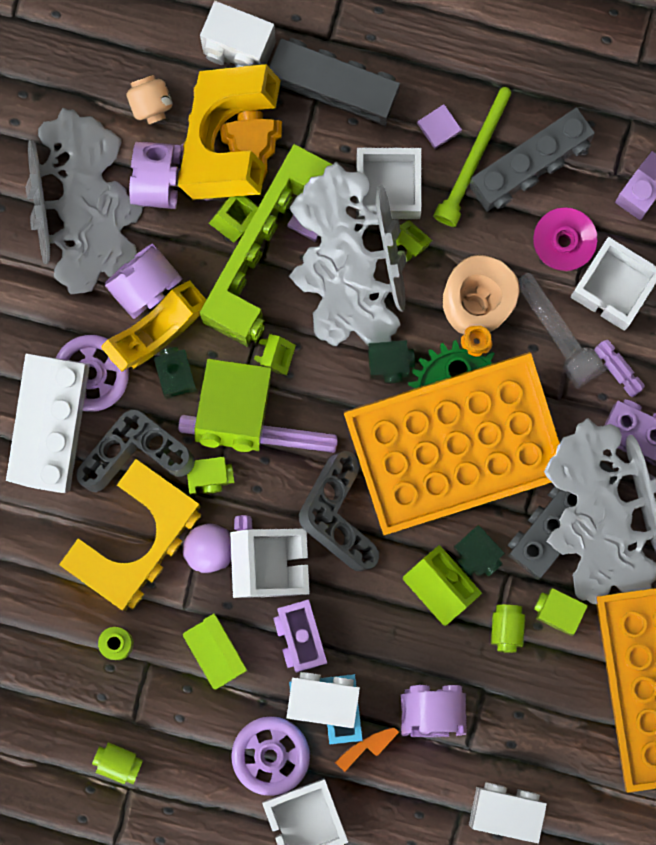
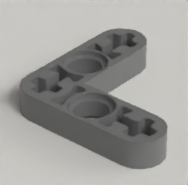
M129 410L117 420L77 470V480L84 488L91 492L102 490L137 448L176 477H182L191 472L195 459L194 455L183 444L138 410ZM135 422L139 427L134 430L130 427L131 423ZM122 434L129 439L127 443L120 437ZM156 436H163L161 447L157 450H150V441ZM113 444H120L121 450L119 454L114 458H108L107 450ZM170 451L183 459L180 465L167 456ZM101 459L108 465L106 468L99 463ZM92 471L98 475L95 480L89 477Z
M342 451L330 456L300 510L299 522L306 532L351 569L365 571L376 566L379 560V552L377 547L368 538L337 514L359 472L357 457L350 451ZM342 468L346 470V472L340 473ZM326 483L330 484L334 489L335 496L333 500L328 499L324 493ZM316 511V519L319 521L318 523L314 522L315 515L312 512ZM336 528L340 529L344 534V543L342 545H339L334 539Z

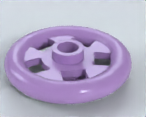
M98 335L76 337L66 343L56 356L58 359L70 360L71 356L80 350L85 355V358L80 362L88 363L90 367L96 369L97 376L94 379L88 378L86 389L99 388L100 397L87 399L85 393L83 411L87 412L104 410L115 404L125 392L129 380V368L121 372L109 357L105 363L93 357L97 348L103 350L101 346L107 341V338ZM107 370L116 372L114 385L104 383L107 378Z
M269 716L250 722L238 733L233 743L231 759L234 772L245 787L257 794L275 796L292 790L302 781L309 767L310 750L304 734L296 725L286 719ZM264 730H270L272 740H265L259 743L256 734ZM286 735L295 745V748L289 752H286L283 744L279 742ZM245 749H255V763H245ZM267 750H274L277 753L276 761H266L264 757ZM286 760H289L295 764V767L286 777L279 770L283 768ZM259 769L272 773L270 783L256 778Z

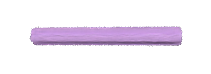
M182 415L179 420V432L195 435L196 417ZM263 426L261 443L332 453L336 451L338 441L337 436L333 434Z

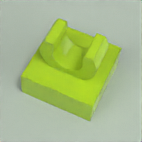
M408 220L400 225L401 232L396 243L397 248L399 245H403L407 249V254L405 255L407 262L426 250L433 240Z
M269 334L268 339H260L259 344L265 346L262 357L255 355L254 360L263 367L271 368V371L277 374L287 375L296 345L280 336Z

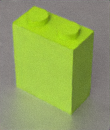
M207 359L194 428L195 442L211 448L220 445L233 447V449L240 452L259 451L271 385V368Z

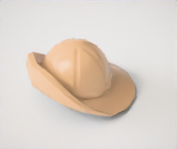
M474 255L465 258L453 269L443 293V309L447 320L458 333L465 334L464 331L470 326H483L489 332H492L509 317L517 305L520 294L518 278L501 260L486 255Z

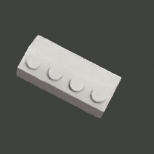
M26 353L6 481L54 492L66 493L70 491L90 364Z

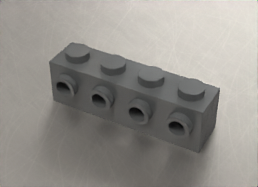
M290 38L289 41L280 39L269 68L281 80V87L386 126L400 88V83L395 81L396 78L385 72H378V74L369 72L364 65L356 61L345 63L337 60L335 54L320 49L316 52L308 49L304 42L294 38Z
M576 107L473 176L469 187L486 212L494 207L500 209L513 199V194L521 189L525 192L539 182L538 177L547 171L549 174L554 173L565 164V159L573 154L577 157L592 146L590 142L595 132Z
M600 462L601 469L607 472H615L605 463ZM617 476L610 477L609 484H613L617 480ZM555 486L548 493L552 500L545 509L539 505L529 517L528 521L532 525L526 533L523 534L519 530L507 545L512 549L507 556L537 580L544 575L560 554L546 541L554 529L560 527L559 519L563 511L568 507L575 506L577 503L576 495L568 491H562Z

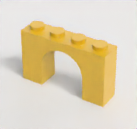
M267 64L199 71L197 84L194 87L192 112L188 118L187 138L183 145L184 154L181 169L178 172V186L193 200L261 195L266 165L251 150L215 153L214 143L221 126L232 116L244 111L276 108L281 80Z
M137 459L129 467L117 486L147 507L152 513L156 523V538L152 548L137 561L117 563L108 560L78 538L59 564L122 611H126L128 607L134 609L144 596V593L141 592L143 586L147 581L153 583L163 570V566L160 565L161 561L167 554L173 556L182 543V540L179 539L185 528L191 530L202 515L198 512L201 507L199 503Z

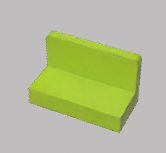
M440 545L403 576L405 583L444 626L449 624L482 594Z
M216 614L203 619V622L183 633L185 641L213 689H218L248 671Z

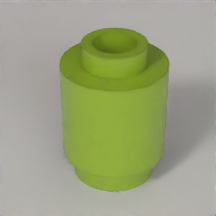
M496 605V612L492 615L491 645L497 646L498 652L516 653L517 647L524 646L525 615L522 614V606Z
M110 627L101 633L98 647L104 657L111 660H123L131 654L134 641L127 630L119 627ZM113 637L119 638L121 642L120 647L116 650H112L109 647V640Z
M108 742L106 748L99 746L92 765L98 767L96 773L121 784H125V782L134 784L143 760L137 758L136 753Z

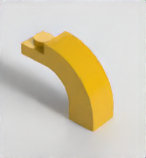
M189 280L173 288L148 315L127 330L107 339L101 348L121 372L129 367L134 369L156 355L184 332L200 316V311L206 302V298Z

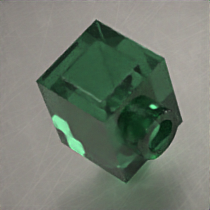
M407 340L368 343L370 380L384 379V383L391 384L403 382V377H409V368H415L414 349H408Z
M178 347L167 348L160 351V356L154 357L162 391L166 399L197 391L185 349L179 351Z
M479 525L452 548L461 557L457 561L458 564L470 576L475 573L480 577L484 572L490 576L503 564L499 558L505 553Z

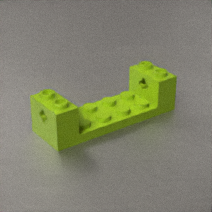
M293 144L200 311L203 324L246 347L249 346L251 341L257 342L265 328L262 311L255 305L238 297L247 282L245 273L249 267L254 269L262 255L260 251L264 239L270 241L278 226L275 223L279 212L285 214L293 199L291 193L297 196L303 193L304 185L309 182L311 177L323 176L326 166L333 164Z

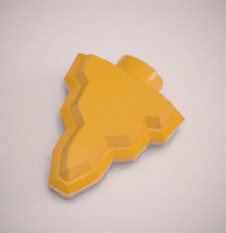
M261 111L240 112L237 114V121L221 126V141L229 146L230 152L251 150L266 165L263 178L264 183L268 173L267 160L275 154L276 141L282 138V121L263 119Z

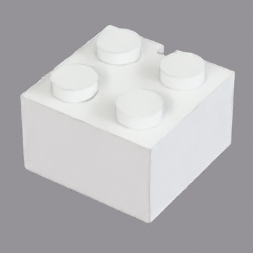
M214 1L200 34L203 54L207 55L206 58L219 65H224V62L228 64L233 63L236 67L267 64L276 43L273 23Z
M357 148L356 172L360 171L367 176L370 183L368 194L362 201L367 209L374 214L377 213L376 191L379 186L383 185L388 197L392 219H420L421 148ZM356 209V219H364L365 216H359L360 210Z
M608 237L570 298L593 312L597 308L602 309L601 317L625 331L656 284V266Z
M253 529L230 532L233 598L309 594L308 565L287 567V560L308 558L307 532L304 529Z
M300 672V678L292 677L286 718L354 728L360 687H353L354 680L334 677L333 683L320 682L321 675Z
M325 778L268 799L262 803L272 831L281 829L282 834L275 837L277 845H344L348 843Z
M485 782L484 788L476 787L469 826L472 829L539 844L547 803L539 800V794L517 789V794L513 795L506 793L507 787Z

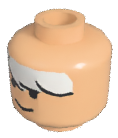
M152 75L130 83L132 88L127 91L126 96L133 116L137 120L147 119L148 124L165 119L164 112L170 110L173 105L165 81L155 79V76Z

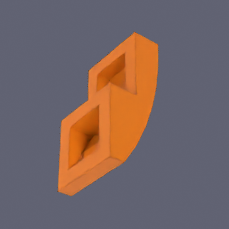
M392 727L373 733L351 746L335 761V764L345 772L366 748L378 756L399 732Z

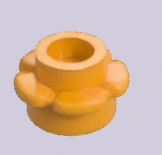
M470 326L464 331L465 335L461 337V346L468 351L469 355L479 357L482 353H488L491 350L492 341L488 329L483 326ZM474 339H478L479 344H475Z

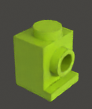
M225 457L195 460L192 471L187 474L191 497L198 496L197 489H203V494L222 492V486L235 483L233 465L226 464Z

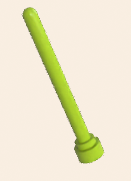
M502 87L499 90L448 200L438 204L433 217L440 223L456 227L461 217V207L459 204L511 96V90L508 87Z

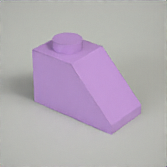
M653 151L640 165L615 201L617 205L640 221L656 200V153Z

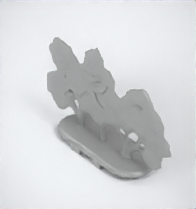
M62 108L56 120L43 122L38 128V137L43 145L51 150L46 163L43 165L39 164L36 144L33 140H28L30 175L25 188L27 199L34 200L30 224L31 230H38L43 263H49L50 243H55L62 249V258L54 269V278L61 284L68 286L70 294L91 292L101 272H105L108 277H111L121 266L135 258L134 256L137 254L136 245L128 241L120 231L123 226L138 221L144 206L132 205L130 203V196L127 195L126 189L119 182H106L102 177L103 171L117 159L122 143L121 138L111 130L105 129L101 122L95 120L92 116L79 117L75 110ZM60 143L62 147L58 151H54V145ZM64 152H68L70 155L69 160L63 166L54 167V164H58V159L55 158ZM64 170L68 176H60L58 172ZM53 174L62 182L64 192L59 200L44 201L41 177ZM46 209H55L64 222V228L54 235H49ZM74 240L75 246L69 247L65 241Z
M337 162L331 166H326L323 176L311 177L309 182L304 185L303 193L296 197L290 207L291 212L301 226L321 236V244L318 247H309L303 256L304 263L297 266L289 277L303 292L318 293L322 296L318 308L312 313L314 334L322 341L326 340L332 346H338L339 343L349 337L351 331H355L369 347L390 345L391 336L396 333L401 324L398 317L386 308L384 300L388 293L392 292L395 305L399 311L405 310L406 301L402 271L407 263L404 250L398 251L396 243L401 232L399 219L392 220L388 197L383 185L379 186L376 191L377 213L374 214L369 211L362 202L363 198L368 194L370 187L368 177L360 171L346 172ZM356 196L359 203L355 204L350 201V197ZM350 206L360 210L359 216H365V218L354 219L350 217L346 212V208ZM356 224H363L362 229L359 231L354 230ZM369 225H379L384 250L370 252L364 247L362 235ZM386 258L390 284L374 279L373 275L378 259ZM379 292V297L376 300L369 299L370 294Z
M587 418L584 422L577 425L575 434L563 437L561 443L557 446L556 455L550 458L544 470L545 475L556 488L577 496L576 505L568 507L563 511L559 519L560 527L554 529L546 542L562 555L577 553L581 556L578 567L572 575L575 595L582 601L588 600L590 603L597 605V596L608 595L611 586L614 585L623 593L652 589L651 584L656 580V563L647 558L642 549L646 541L650 539L656 551V501L654 497L656 478L648 473L644 455L633 435H628L626 439V451L629 464H627L615 454L616 449L621 443L622 435L620 429L612 424L597 426ZM606 449L610 450L612 456L603 455V451ZM602 460L613 462V469L618 467L619 470L607 472L601 469L600 462ZM625 475H633L638 499L630 502L622 501L617 491L618 484ZM617 476V480L613 484H609L610 477ZM641 507L647 532L632 530V513L635 508ZM637 542V548L629 551L628 545Z

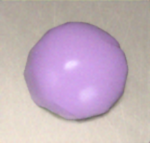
M203 524L190 530L183 542V556L188 565L201 573H211L226 568L231 562L230 532L217 524Z

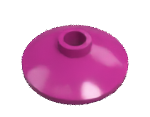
M557 208L548 212L539 220L534 231L533 244L538 257L547 266L559 271H572L584 266L594 255L597 247V232L593 222L581 211L573 208ZM560 237H567L570 245L567 247L561 246L558 242Z

